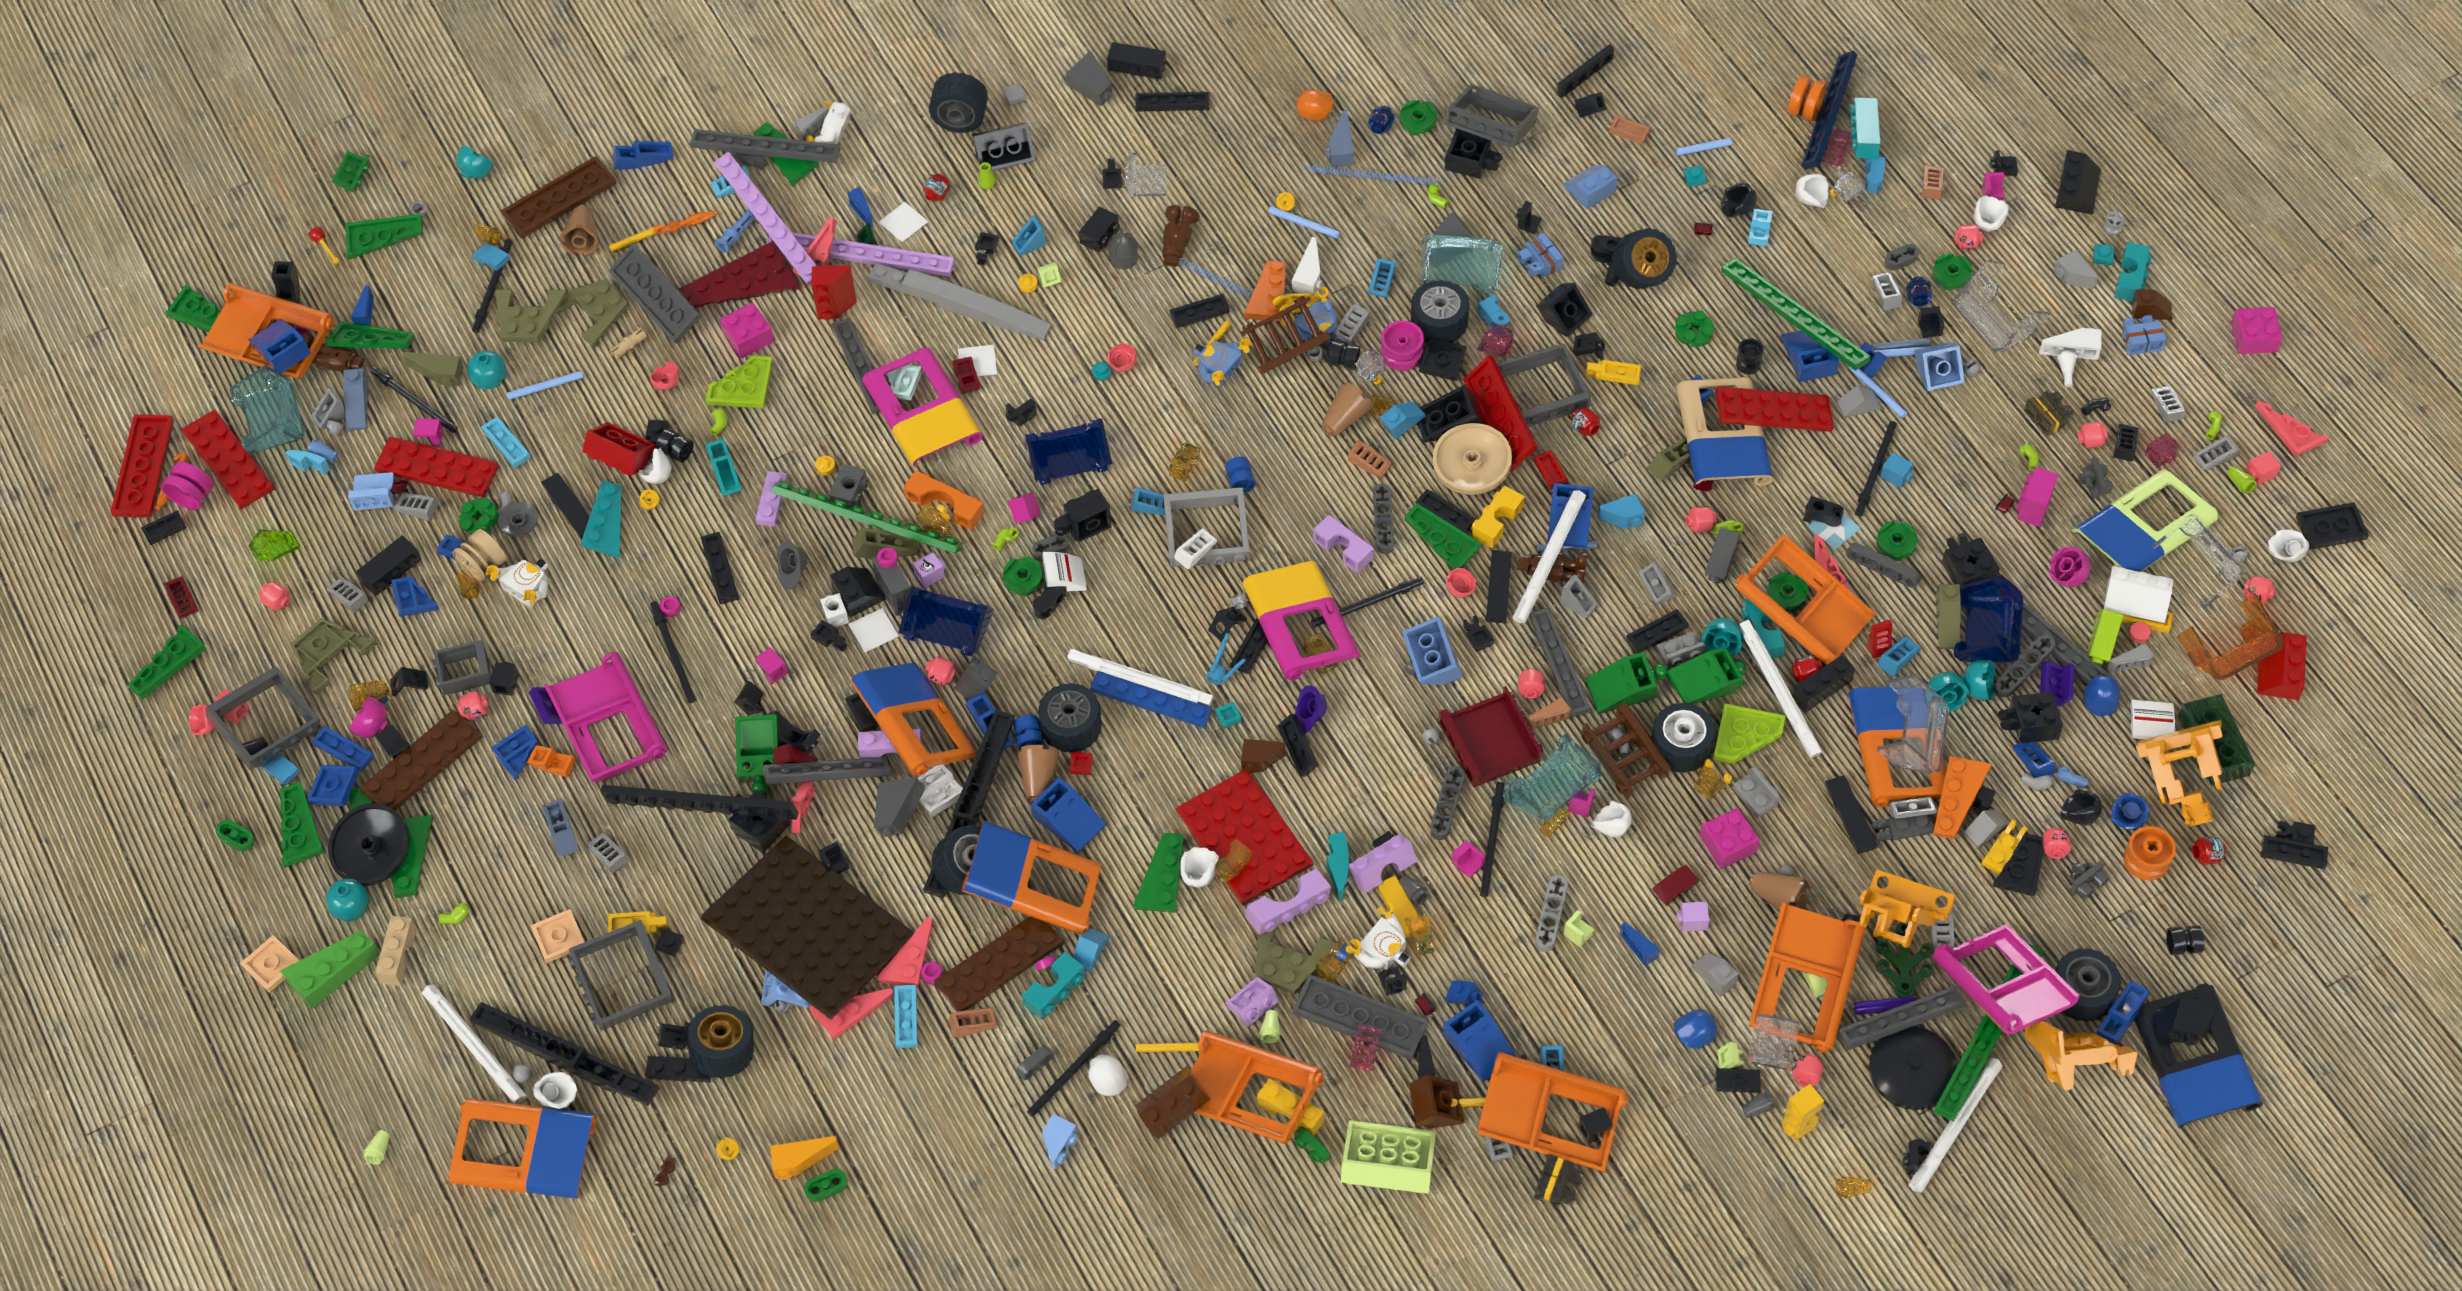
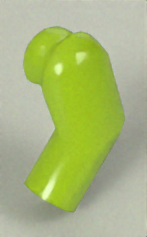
M1430 184L1427 189L1429 201L1445 209L1448 205V200L1440 197L1437 184Z
M721 408L715 409L712 412L716 423L710 429V432L714 436H718L728 424L726 412Z
M2212 410L2208 415V419L2213 422L2205 435L2208 440L2216 438L2222 422V414Z
M2031 444L2021 445L2019 447L2020 454L2022 456L2027 455L2029 458L2028 469L2034 471L2035 467L2039 468V454Z
M1727 520L1713 526V532L1716 535L1720 527L1740 534L1744 530V525L1734 520Z
M1015 527L1001 530L992 547L997 551H1001L1004 543L1013 541L1019 536V530Z
M460 903L451 913H440L439 924H459L469 913L468 905Z

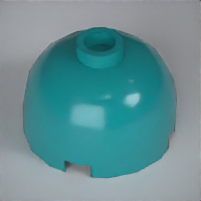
M462 145L456 156V165L462 171L460 175L468 180L471 177L475 179L484 178L494 166L492 161L481 154H477L473 149Z
M483 350L471 357L468 362L467 373L473 385H477L480 389H492L500 385L499 382L503 378L504 380L506 379L507 368L499 354L490 350Z
M1716 618L1705 627L1701 642H1704L1706 652L1726 647L1729 654L1735 656L1741 650L1743 634L1735 621L1728 618Z
M1979 660L1971 663L1967 667L1965 674L1961 675L1969 690L1968 695L1976 700L1991 701L1995 693V687H1992L1993 681H1996L1994 662L1991 660Z
M1942 672L1935 675L1929 680L1926 687L1927 700L1931 708L1936 712H1941L1940 710L1948 709V712L1959 709L1966 703L1967 693L1969 694L1964 680L1953 672Z
M354 879L336 881L328 889L325 898L327 909L333 918L344 920V922L357 920L363 916L368 904H370L367 890L360 882Z

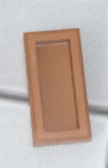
M1616 115L1609 128V133L1643 145L1650 133L1651 127Z

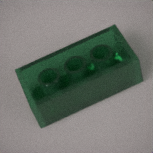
M2219 694L2184 703L2178 714L2184 729L2218 720L2222 722L2221 731L2223 737L2213 740L2222 768V774L2219 775L2221 783L2250 776L2256 763L2223 695ZM2213 776L2207 777L2210 785H2215Z

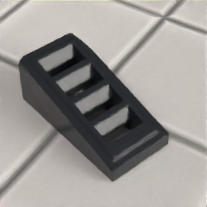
M2123 424L2118 425L2113 458L2133 461L2139 428Z
M1422 1035L1420 1041L1418 1079L1427 1074L1435 1076L1428 1037L1426 1035Z

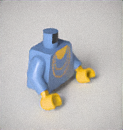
M1323 286L1321 287L1323 296L1319 294L1318 290L1314 293L1315 297L1321 299L1322 302L1317 301L1308 309L1319 330H1322L1323 333L1328 331L1331 339L1326 342L1331 346L1333 340L1338 341L1339 339L1334 334L1337 319L1330 300L1326 298L1328 289ZM1289 313L1302 339H1305L1306 342L1313 339L1311 336L1313 333L1303 314L1294 320V316ZM1281 319L1280 324L1283 327H1287L1284 319Z
M1244 338L1239 343H1219L1214 341L1208 348L1198 344L1193 354L1199 357L1198 371L1202 380L1207 383H1214L1221 388L1241 364L1242 352L1247 354L1250 351L1248 347L1253 346L1250 339Z

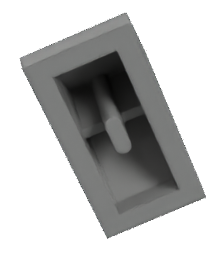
M1857 385L1837 400V405L1843 418L1881 409L1874 391Z
M328 387L311 415L320 429L327 427L328 420L337 422L346 417L344 406L332 387Z
M1573 575L1562 588L1560 604L1583 618H1587L1598 605L1577 575Z
M1995 809L1985 810L1980 813L1963 834L1979 848L2006 829L2009 823Z

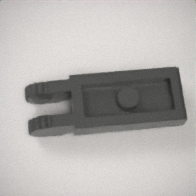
M1930 814L1898 819H1881L1872 823L1873 829L1876 830L1889 828V830L1876 834L1878 841L1899 840L1928 835L1934 832Z

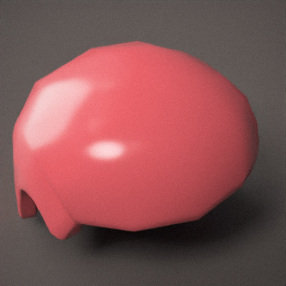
M1120 343L1114 346L1108 353V362L1111 368L1118 372L1129 371L1136 364L1137 354L1132 344Z
M668 361L665 367H656L655 372L651 374L650 381L658 390H669L678 384L680 373L677 365Z
M1456 568L1447 575L1446 588L1452 596L1465 598L1470 596L1475 590L1476 579L1468 570Z
M199 704L191 708L189 725L193 735H207L215 728L206 717V707L209 705Z

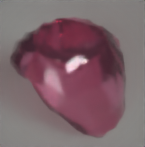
M1491 325V329L1484 334L1478 346V351L1496 357L1506 355L1514 342L1512 330L1505 325Z

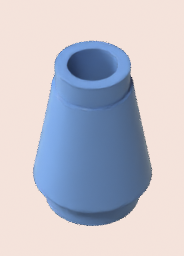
M312 440L308 446L307 452L325 458L327 462L335 463L338 458V453L321 440Z

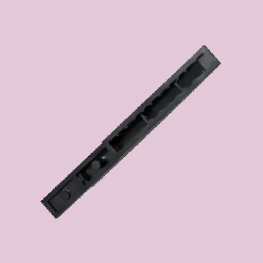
M995 710L952 813L953 819L945 837L959 827L976 826L1009 737L1015 715ZM931 869L923 891L926 894L944 899L947 889L936 879L935 873Z
M483 1002L479 1004L469 1018L471 1022L502 1039L613 1094L617 1092L649 1106L660 1089L657 1084L593 1056L576 1044Z

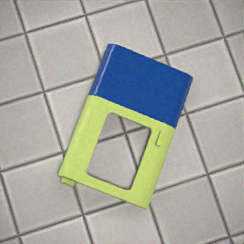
M2162 469L2073 528L2072 531L2074 533L2079 532L2115 563L2114 567L2142 572L2218 520V512L2215 507L2210 506L2172 473ZM2172 485L2193 502L2196 507L2162 530L2155 531L2134 514L2131 509L2165 486Z

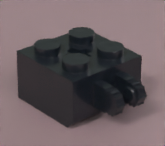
M1456 128L1445 156V170L1481 179L1484 169L1492 171L1499 169L1500 165L1497 162H1500L1503 156L1496 151H1492L1491 140Z
M1099 488L1094 491H1088L1083 496L1071 499L1063 504L1064 515L1054 521L1055 534L1062 536L1070 533L1073 539L1078 542L1112 527L1110 505Z
M1961 533L1958 535L1960 545H1957L1952 537L1947 539L1949 549L1945 550L1942 563L1953 584L1960 585V594L1996 582L2000 568L1981 537L1969 541L1966 535Z
M2052 692L2011 696L2009 709H2003L1997 713L1999 720H2004L2000 723L2002 730H2016L2018 740L2021 743L2060 739L2063 723Z
M755 791L749 797L769 800L758 791ZM732 814L728 819L731 830L762 854L790 825L789 819L781 820L772 817L764 819L759 816L750 815L749 817H744L740 814Z

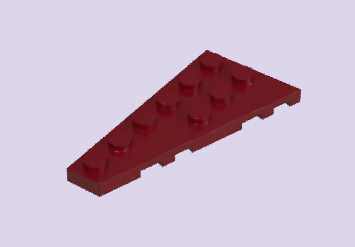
M771 241L678 290L695 308L711 303L720 304L728 300L737 301L764 296L767 293H782L784 290H798L801 288L774 241Z

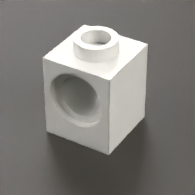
M840 593L828 595L820 599L827 623L834 627L849 623Z

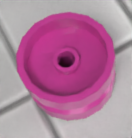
M1396 321L1384 328L1381 335V358L1387 366L1398 371H1406L1415 368L1423 358L1424 336L1420 327L1409 321Z
M177 462L171 469L170 476H167L161 484V490L170 500L181 507L197 510L203 504L204 496H207L212 490L214 483L205 472L194 465L186 462Z

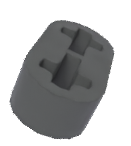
M1907 244L1887 253L1884 263L1885 267L1895 271L1916 262L1919 249L1913 244Z
M1056 534L1037 541L1032 547L1033 557L1038 561H1043V553L1038 551V549H1042L1044 552H1067L1069 549L1068 538L1065 535L1058 536Z
M1047 1045L1040 1047L1018 1066L1016 1073L1023 1080H1028L1051 1061L1054 1052Z

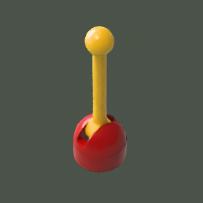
M321 227L311 229L308 234L311 240L315 243H321L332 258V263L337 265L339 258L333 255L324 242L326 236Z

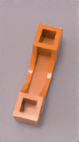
M916 470L903 487L905 498L920 506L932 501L948 503L954 509L955 523L971 531L984 515L983 502L976 497H970L962 490L954 489L943 481H937L927 473H921Z

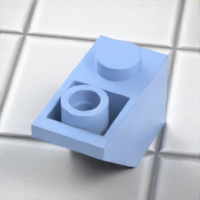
M1053 1114L1042 1134L1051 1167L1056 1170L1059 1164L1062 1165L1067 1157V1150L1070 1146H1074L1078 1139L1075 1124Z

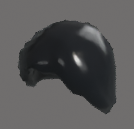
M1737 183L1724 190L1725 194L1721 200L1722 211H1724L1725 216L1732 218L1751 212L1756 205L1757 193L1748 183Z
M2075 790V794L2068 797L2063 804L2060 816L2062 819L2078 825H2091L2101 814V800L2097 794L2091 791Z

